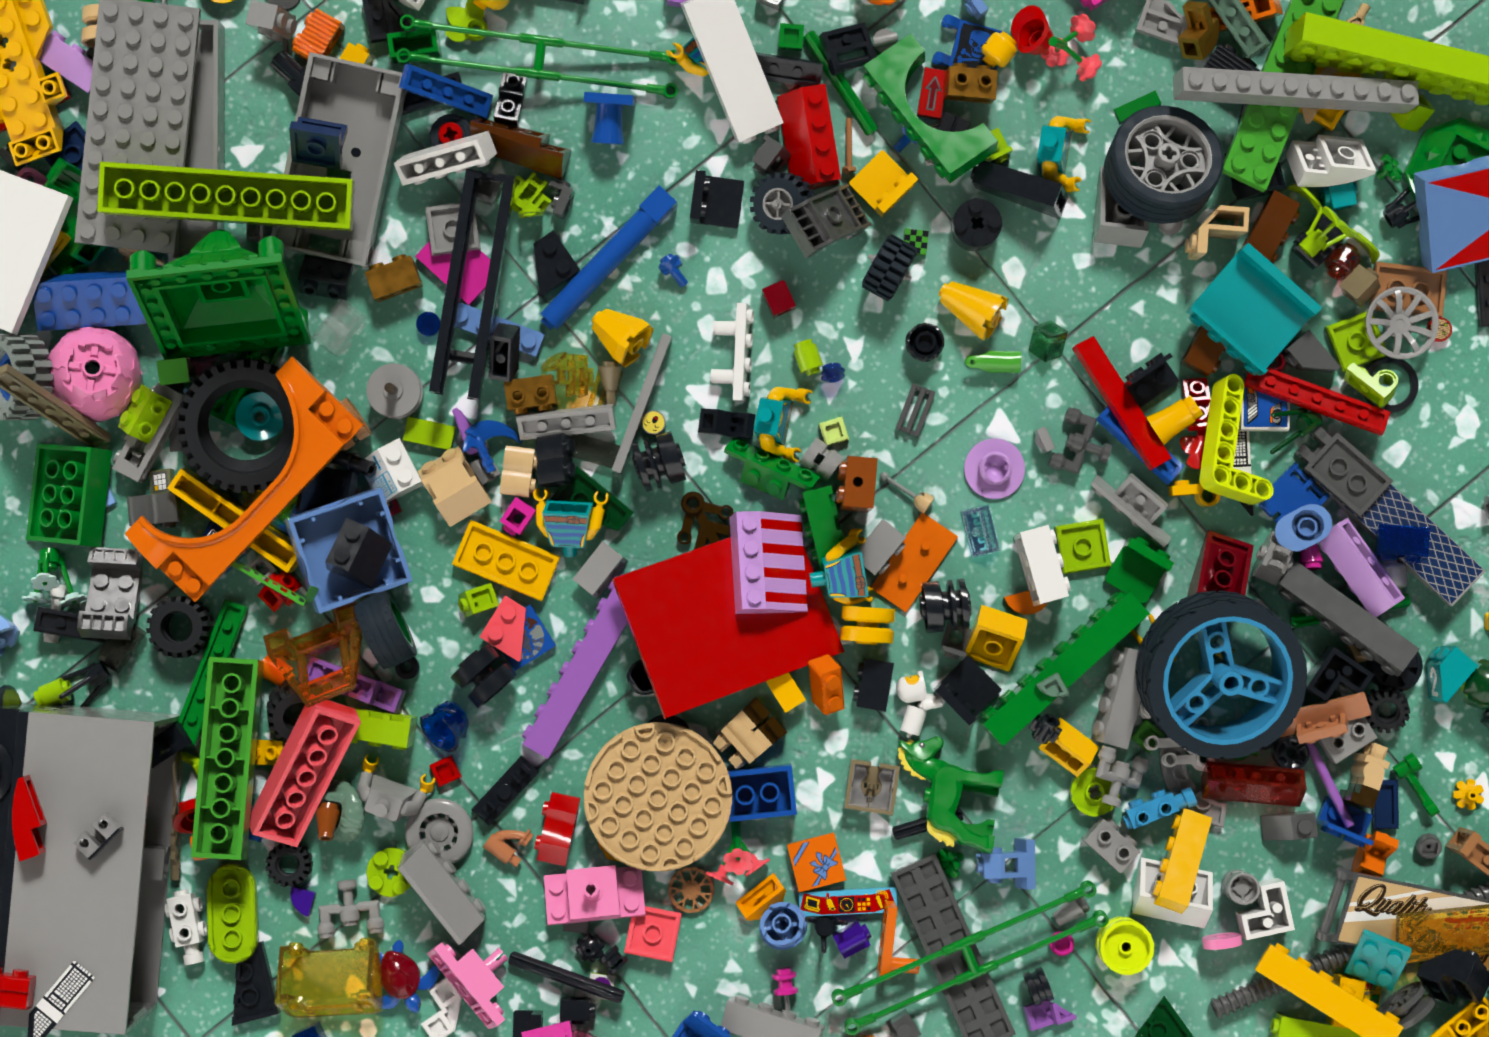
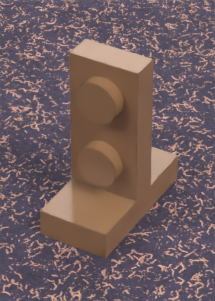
M1459 827L1445 847L1461 855L1489 877V845L1475 831Z

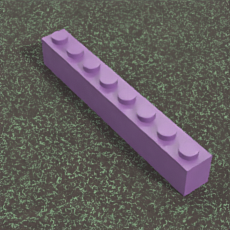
M613 582L608 587L611 590L608 598H602L596 608L599 612L595 620L590 618L583 631L587 634L583 641L577 640L571 651L574 654L570 663L565 661L560 669L559 674L562 677L558 684L553 682L546 694L550 696L545 705L541 703L535 712L536 722L533 726L529 724L522 735L525 739L523 742L524 746L547 759L552 755L628 624Z

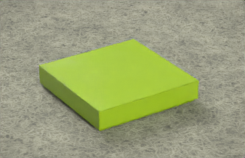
M1367 311L1324 327L1337 362L1341 366V372L1346 371V368L1353 362L1360 366L1386 356L1373 346L1367 335L1365 327ZM1372 325L1374 336L1377 339L1381 336L1378 325ZM1383 341V342L1381 343V345H1382L1384 348H1386L1385 343H1384V341Z
M1103 518L1054 526L1058 551L1064 563V567L1061 568L1063 574L1111 566Z

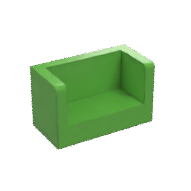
M194 358L156 361L160 385L194 382L197 378Z

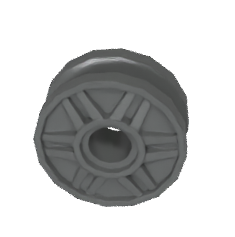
M1415 981L1403 986L1383 1002L1379 1011L1384 1015L1389 1011L1400 1018L1398 1023L1404 1027L1403 1031L1422 1020L1433 1009L1436 1000L1432 995L1424 994L1426 987L1422 982Z

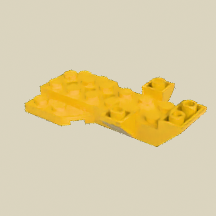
M0 0V123L5 122L11 142H8L15 166H20L62 151L64 128L56 105L68 95L60 72L45 76L39 60L43 52L44 42L47 36H50L53 29L44 0ZM4 38L8 39V43H5L6 47L3 46ZM12 61L16 62V66L13 67L14 70H11Z

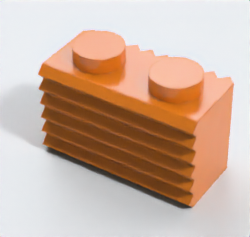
M316 8L314 13L310 12L304 22L305 28L302 30V33H298L293 39L292 50L297 56L308 61L309 52L329 56L345 26L342 22Z
M830 655L809 660L808 668L810 670L808 672L810 673L809 680L811 681L809 683L811 685L810 692L812 693L811 701L825 715L843 710L845 705L841 666Z

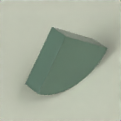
M1058 672L1035 684L1042 693L1051 697L1070 695Z

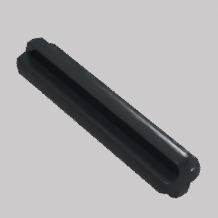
M957 808L955 815L962 821L964 819L962 810ZM926 817L894 826L892 828L894 838L900 840L926 832Z

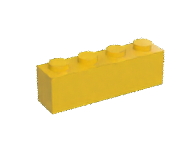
M1186 808L1179 815L1175 814L1171 824V828L1174 829L1173 836L1168 837L1165 845V850L1168 851L1166 859H1162L1159 867V872L1162 873L1161 879L1156 881L1152 892L1153 895H1156L1155 905L1180 914L1189 906L1212 821L1211 817Z

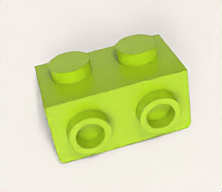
M141 384L139 389L133 393L132 402L128 409L122 413L118 427L128 435L149 444L170 408L172 401Z

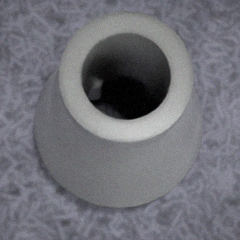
M1081 897L1070 903L1065 902L1052 914L1061 926L1086 916V913L1091 909L1084 897Z

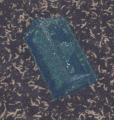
M989 505L960 511L971 557L975 558L999 552L1000 547Z

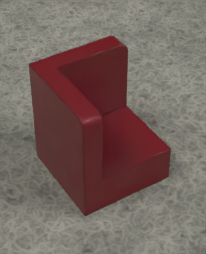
M784 280L762 289L763 297L773 319L796 309L795 302Z

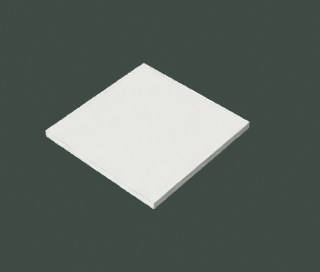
M0 170V329L17 335L71 206L73 197Z

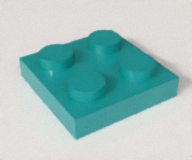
M1363 929L1345 966V973L1392 992L1411 955L1412 948Z

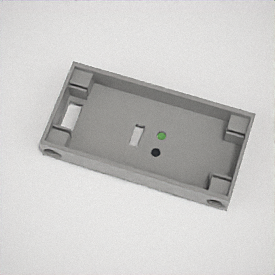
M309 52L295 122H297L298 117H305L347 125L348 133L342 148L343 164L341 169L351 171L350 179L355 181L353 230L342 231L273 226L271 236L282 240L284 249L370 267L407 93L406 90L399 88L402 77L401 72ZM290 144L284 174L330 177L327 176L328 168L292 162ZM311 234L341 240L339 253L334 254L308 248Z

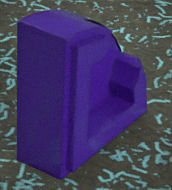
M292 886L290 896L294 907L301 914L307 917L310 916L316 892Z

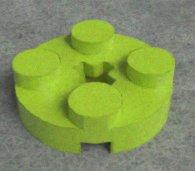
M1098 767L1086 768L1078 777L1075 776L1070 785V799L1080 812L1092 817L1104 815L1115 808L1113 805L1101 802L1103 795L1109 794L1112 782L1095 776ZM1098 785L1101 795L1095 796L1094 799L1090 798L1089 788Z
M387 847L378 851L370 859L366 870L368 884L378 894L386 897H396L404 894L411 887L398 870L402 854L406 852L404 849ZM390 865L395 866L394 870L398 871V875H394L392 879L388 878V874L385 873V869H389Z

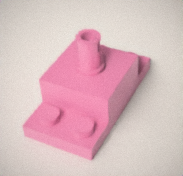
M616 865L566 870V873L544 875L548 926L646 916L643 875L640 869L633 867L617 868Z
M441 942L426 954L488 1029L499 1026L505 1020L502 1016L504 1012L496 1002L491 1003L490 999L501 991L504 986L493 972L504 962L508 961L507 956L504 954L496 960L503 953L501 949L497 948L496 951L483 961L474 949H471L456 960L454 958L456 956L454 950L448 944L444 946Z

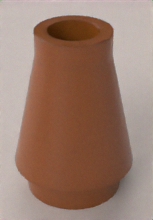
M320 803L316 810L318 839L321 841L333 840V834L341 813L338 810L339 806L337 804Z

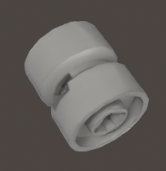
M816 437L799 461V464L809 470H816L815 474L827 482L844 456L834 449L829 451L828 445ZM819 453L825 456L820 464L815 461Z
M1231 870L1222 879L1221 888L1225 896L1240 905L1253 903L1260 894L1258 880L1243 870Z

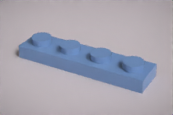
M459 302L455 327L478 335L482 310ZM494 315L491 333L498 323L519 326V351L537 358L545 334Z

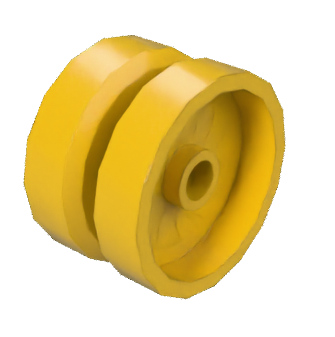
M842 606L841 618L845 621H856V626L841 627L840 640L856 641V644H893L894 631L890 628H879V624L895 622L896 609Z

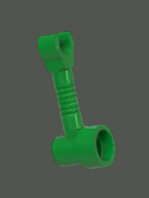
M1410 752L1403 757L1404 760L1393 766L1392 769L1399 779L1406 778L1428 815L1433 817L1440 811L1415 776V773L1423 769L1416 756Z

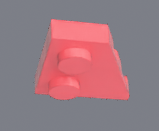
M504 596L479 637L520 662L522 659L527 608L508 596Z

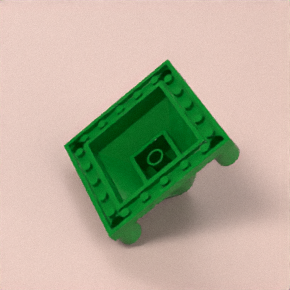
M218 229L201 239L191 249L189 254L166 263L163 267L156 268V257L148 251L139 250L130 256L129 270H126V279L164 360L311 344L308 312L300 307L284 263V243L277 237L267 236L258 242V254L241 248L230 232Z

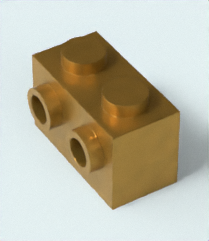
M954 63L953 66H949L945 71L943 100L991 104L996 100L998 70H991V67L986 65L968 68L967 64Z
M406 254L398 255L392 258L393 262L385 265L383 262L376 263L369 267L370 270L364 272L375 301L381 302L423 287L415 261L411 256H406Z
M552 374L514 379L511 382L504 381L507 410L509 412L514 411V415L529 413L528 409L538 408V412L553 410L552 406L558 405L554 376Z

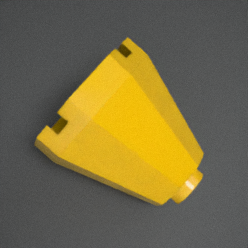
M605 309L602 312L598 311L592 318L593 331L612 358L624 368L634 363L641 354L636 352L641 346L644 350L646 349L654 331L651 325L643 319Z

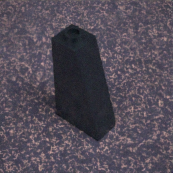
M985 160L980 162L978 166L973 167L971 172V180L976 189L1061 219L1068 200V195L1061 183Z

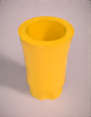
M1189 395L1183 401L1180 399L1146 418L1165 445L1175 435L1194 423L1195 419L1202 416L1203 413L1192 396Z

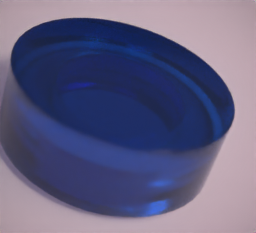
M424 312L418 316L416 327L424 336H435L439 332L441 320L433 312Z

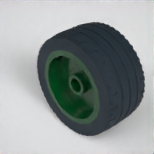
M387 590L378 592L354 605V612L362 634L372 654L383 669L392 668L417 655L416 646L409 627L398 605Z

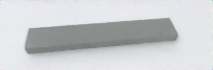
M663 333L661 335L612 470L622 475L632 449L631 444L635 441L642 417L645 414L671 344L672 336Z

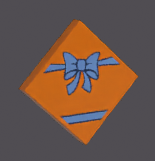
M834 832L787 844L799 892L846 881Z

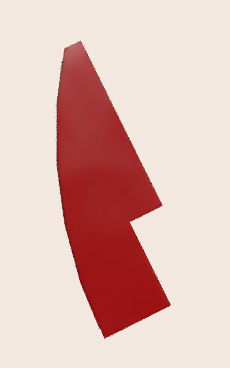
M30 775L18 778L12 807L14 844L19 862L46 852L37 827L47 824Z

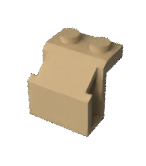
M1220 205L1210 213L1189 238H1186L1185 253H1188V260H1199L1207 253L1208 237L1238 240L1248 232L1250 207ZM1243 218V226H1240V219ZM1212 219L1234 220V226L1208 223Z
M460 446L448 449L440 458L425 463L418 470L422 483L434 499L435 506L449 527L492 502L485 487L469 465Z

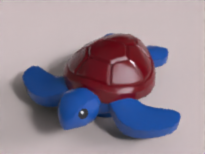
M397 940L392 946L393 951H387L385 954L382 952L372 954L373 960L381 964L380 980L388 993L386 996H376L372 1001L377 1007L392 1009L398 1004L400 999H404L406 1007L411 1012L418 1013L421 1001L415 992L433 987L438 979L439 969L434 965L424 976L420 977L418 965L412 958L402 953L404 943L401 940Z

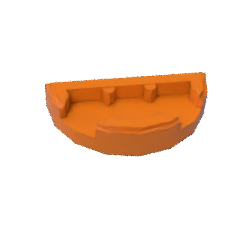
M1029 590L1003 597L1007 606L1023 615L1035 614L1043 610L1048 604L1034 606Z

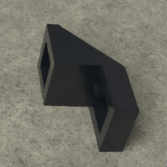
M701 408L698 433L753 439L756 415Z

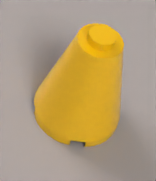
M951 281L949 284L945 283L938 294L941 297L940 303L983 341L993 334L1002 319L1000 316L1001 309L1006 311L1009 303V298L1003 295Z

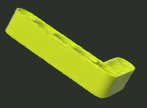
M1230 374L1216 381L1212 387L1199 480L1203 489L1248 505H1255L1272 497L1273 486L1265 478L1233 468L1244 394V382L1239 375Z

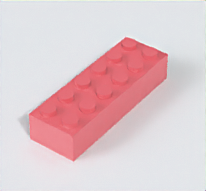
M310 694L251 811L250 830L252 835L298 847L361 723L354 708Z

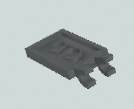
M1319 426L1312 433L1311 437L1321 445L1312 452L1306 445L1302 444L1294 454L1308 463L1303 470L1357 517H1361L1393 480L1338 432L1331 437Z

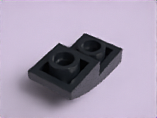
M503 73L499 87V97L493 116L495 122L514 126L518 125L528 77Z

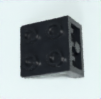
M696 170L690 223L737 229L739 226L744 181L706 176V171Z
M1162 353L1158 354L1145 363L1146 369L1139 367L1125 377L1127 382L1124 384L1140 408L1180 381L1166 362L1173 357L1171 353L1165 356Z
M325 467L298 495L296 511L306 512L355 495L359 472Z
M966 656L934 688L969 726L976 720L975 716L1002 691L970 656Z

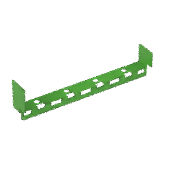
M236 560L231 565L302 606L305 605L306 601L312 603L319 590L317 587L310 586L305 597H308L306 599L239 560ZM244 566L251 569L250 572L243 569ZM262 577L269 579V581L262 580ZM281 587H283V588H285L286 590H288L287 593H285V592H283L282 590H280Z

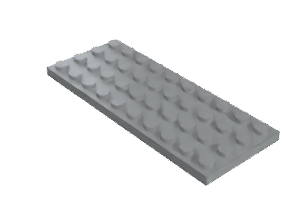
M99 0L75 243L176 255L179 219L106 215L97 212L100 161L185 167L201 17L200 8L136 0Z

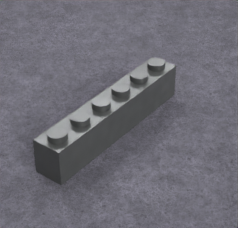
M1297 561L1276 588L1281 598L1288 602L1293 601L1300 606L1299 610L1309 617L1314 616L1320 621L1319 624L1324 629L1335 631L1340 635L1339 638L1349 646L1354 645L1360 649V653L1370 661L1374 659L1382 665L1381 669L1389 675L1393 676L1395 674L1399 677L1419 651L1417 646Z

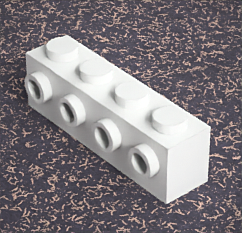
M485 131L406 154L394 162V166L402 186L411 183L419 185L432 177L440 179L449 175L450 172L455 171L458 174L475 165L477 168L486 166L491 163L490 159L497 152L489 131Z

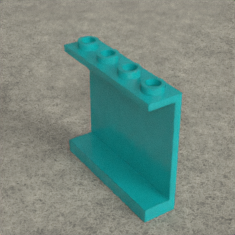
M1247 243L1242 246L1189 307L1186 313L1190 315L1189 320L1198 327L1202 326L1208 331L1207 335L1216 343L1221 342L1227 348L1225 351L1232 358H1239L1244 362V368L1249 373L1261 376L1268 371L1266 368L1305 323L1323 307L1251 244Z

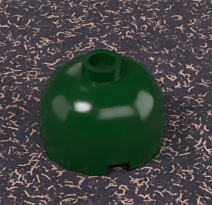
M1487 659L1478 661L1482 665L1478 669L1476 668L1466 680L1463 692L1468 695L1467 699H1463L1466 704L1482 710L1489 709V660Z

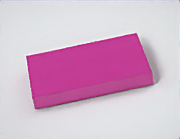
M429 241L415 257L447 285L452 254L432 256ZM481 250L467 252L460 298L469 306L486 289L490 259Z

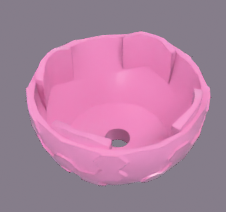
M84 327L72 330L61 338L47 358L52 361L53 366L50 368V374H53V380L50 381V386L53 387L52 394L94 423L121 416L131 404L133 393L143 384V372L137 351L127 339L108 328ZM91 361L97 362L100 365L99 372L96 374L87 373L85 370L87 363Z

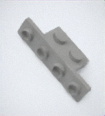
M1132 473L1116 490L1099 475L1095 476L1091 486L1098 496L1108 499L1117 512L1128 516L1130 522L1136 528H1142L1147 532L1149 538L1155 544H1161L1163 547L1169 544L1170 535L1154 523L1168 507V503Z

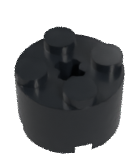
M979 198L963 203L957 209L951 221V232L954 241L967 251L987 249L994 243L1002 228V217L998 209L989 201ZM976 221H978L980 223V226L976 229H973V222L975 223Z

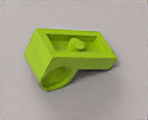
M1353 362L1346 368L1344 381L1376 406L1384 408L1395 395L1398 376L1395 372L1385 369L1377 372L1372 377L1365 368L1359 367ZM1380 384H1387L1389 387H1383Z

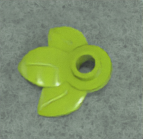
M467 0L465 8H446L447 19L452 26L467 28L478 26L482 30H488V26L483 20L485 11L472 3L474 0ZM450 31L445 32V35L454 42H463L468 39L478 42L486 37Z

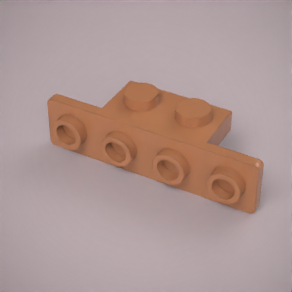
M1365 692L1301 707L1296 718H1293L1292 724L1281 737L1297 734L1299 744H1312L1323 738L1342 736L1348 732V721L1371 715V709Z

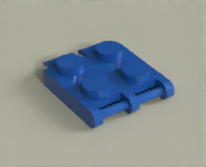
M1296 462L1292 463L1272 484V497L1258 505L1269 517L1275 515L1276 512L1279 514L1274 520L1276 524L1283 516L1308 504H1318L1321 506L1330 497L1327 492L1324 494L1313 483L1314 479L1312 477L1308 478L1298 468L1299 464ZM1293 471H1295L1305 482L1303 483V482L1293 473ZM1310 486L1320 496V498H1318L1308 487Z

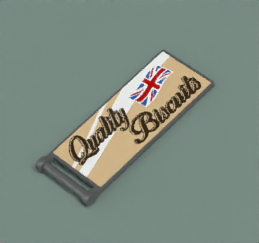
M1341 867L1336 868V880L1320 929L1316 930L1315 937L1324 942L1332 941L1356 946L1363 929H1366L1412 948L1410 957L1430 960L1454 949L1464 952L1471 950L1480 956L1482 963L1489 972V899L1353 872ZM1346 880H1352L1335 933H1332L1330 929Z

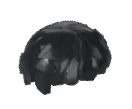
M917 324L906 335V349L914 359L929 362L937 358L942 352L944 335L933 324Z

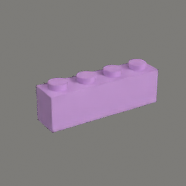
M53 30L44 42L43 52L39 58L40 62L55 72H60L61 76L90 94L93 59L90 60L84 56L86 51L75 43L72 47L66 44L65 40L67 38Z
M1348 518L1334 525L1329 535L1319 542L1321 550L1334 563L1335 570L1346 580L1350 591L1361 601L1363 609L1374 617H1378L1405 599Z

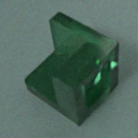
M1051 320L1034 326L1029 352L1044 362L1061 357L1068 331Z

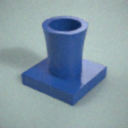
M584 92V102L596 104V117L591 142L624 145L623 106L635 107L636 97L624 94Z

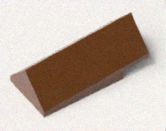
M484 118L470 121V136L489 131L497 152L494 157L562 180L571 155V149L548 144L550 134Z

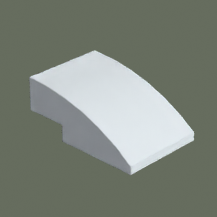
M1318 135L1315 142L1292 140L1285 154L1298 187L1340 185L1369 177L1376 172L1363 139Z

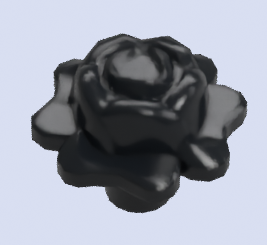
M586 933L584 937L577 940L579 946L576 947V952L581 955L583 961L589 958V961L593 963L597 958L604 955L602 949L605 947V943L600 940L598 934L592 936L591 933Z

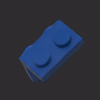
M695 1010L681 1021L672 1037H731L730 1032L726 1028L716 1026L710 1021V1017L707 1014Z

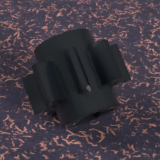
M1048 713L1044 714L1043 717L1038 714L1029 729L1033 730L1032 737L1041 744H1047L1049 741L1055 743L1062 732V729L1058 727L1060 725L1059 720Z

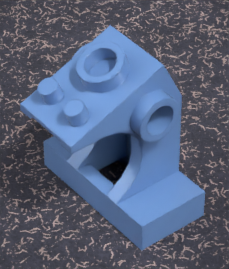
M1014 838V851L1002 852L1001 847H993L992 854L981 851L980 854H976V873H980L984 879H987L988 883H1002V879L1015 878V887L1026 890L1036 889L1034 839ZM1015 858L1014 871L1005 872V859Z

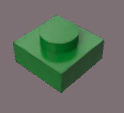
M780 23L778 49L802 51L804 25Z

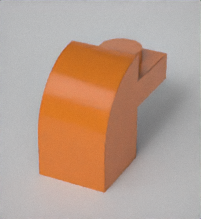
M1378 831L1373 835L1367 833L1365 838L1374 841L1372 846L1365 844L1364 847H1358L1351 871L1382 877L1386 859L1398 849L1399 840Z

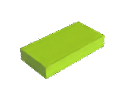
M408 417L403 441L448 450L452 448L456 427Z

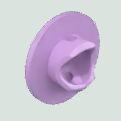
M997 438L987 439L979 442L969 451L964 464V474L967 483L978 495L989 499H1000L1009 496L1018 489L1024 478L1025 463L1020 451L1010 442Z

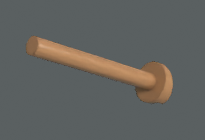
M846 118V166L842 167V172L850 174V172L856 171V167L852 166V118Z

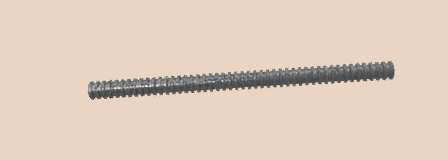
M1484 882L1483 886L1481 884L1477 885L1476 889L1472 887L1469 892L1465 890L1463 894L1489 899V882ZM1338 944L1337 948L1331 947L1330 951L1324 950L1323 954L1317 953L1316 957L1310 956L1307 961L1312 964L1310 968L1315 972L1319 973L1320 970L1329 973V970L1335 971L1336 967L1342 968L1343 964H1347L1355 946ZM1260 977V981L1253 980V984L1246 983V987L1239 986V990L1232 989V993L1225 992V996L1218 995V999L1211 998L1210 1003L1216 1017L1222 1019L1223 1015L1230 1016V1012L1237 1013V1009L1244 1010V1006L1251 1007V1003L1258 1004V1000L1265 1001V997L1272 998V994L1279 995V991L1286 992V989L1269 978Z

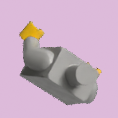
M367 754L362 764L364 772H361L356 790L360 800L365 803L364 811L394 822L399 821L403 817L416 815L427 798L426 793H431L434 790L435 778H433L432 782L426 783L427 774L422 775L420 778V790L378 775H372L371 773L375 772L379 758H376L375 763H370L367 760L369 755Z

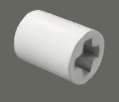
M907 705L900 728L901 731L907 732V738H911L912 734L920 736L928 710Z

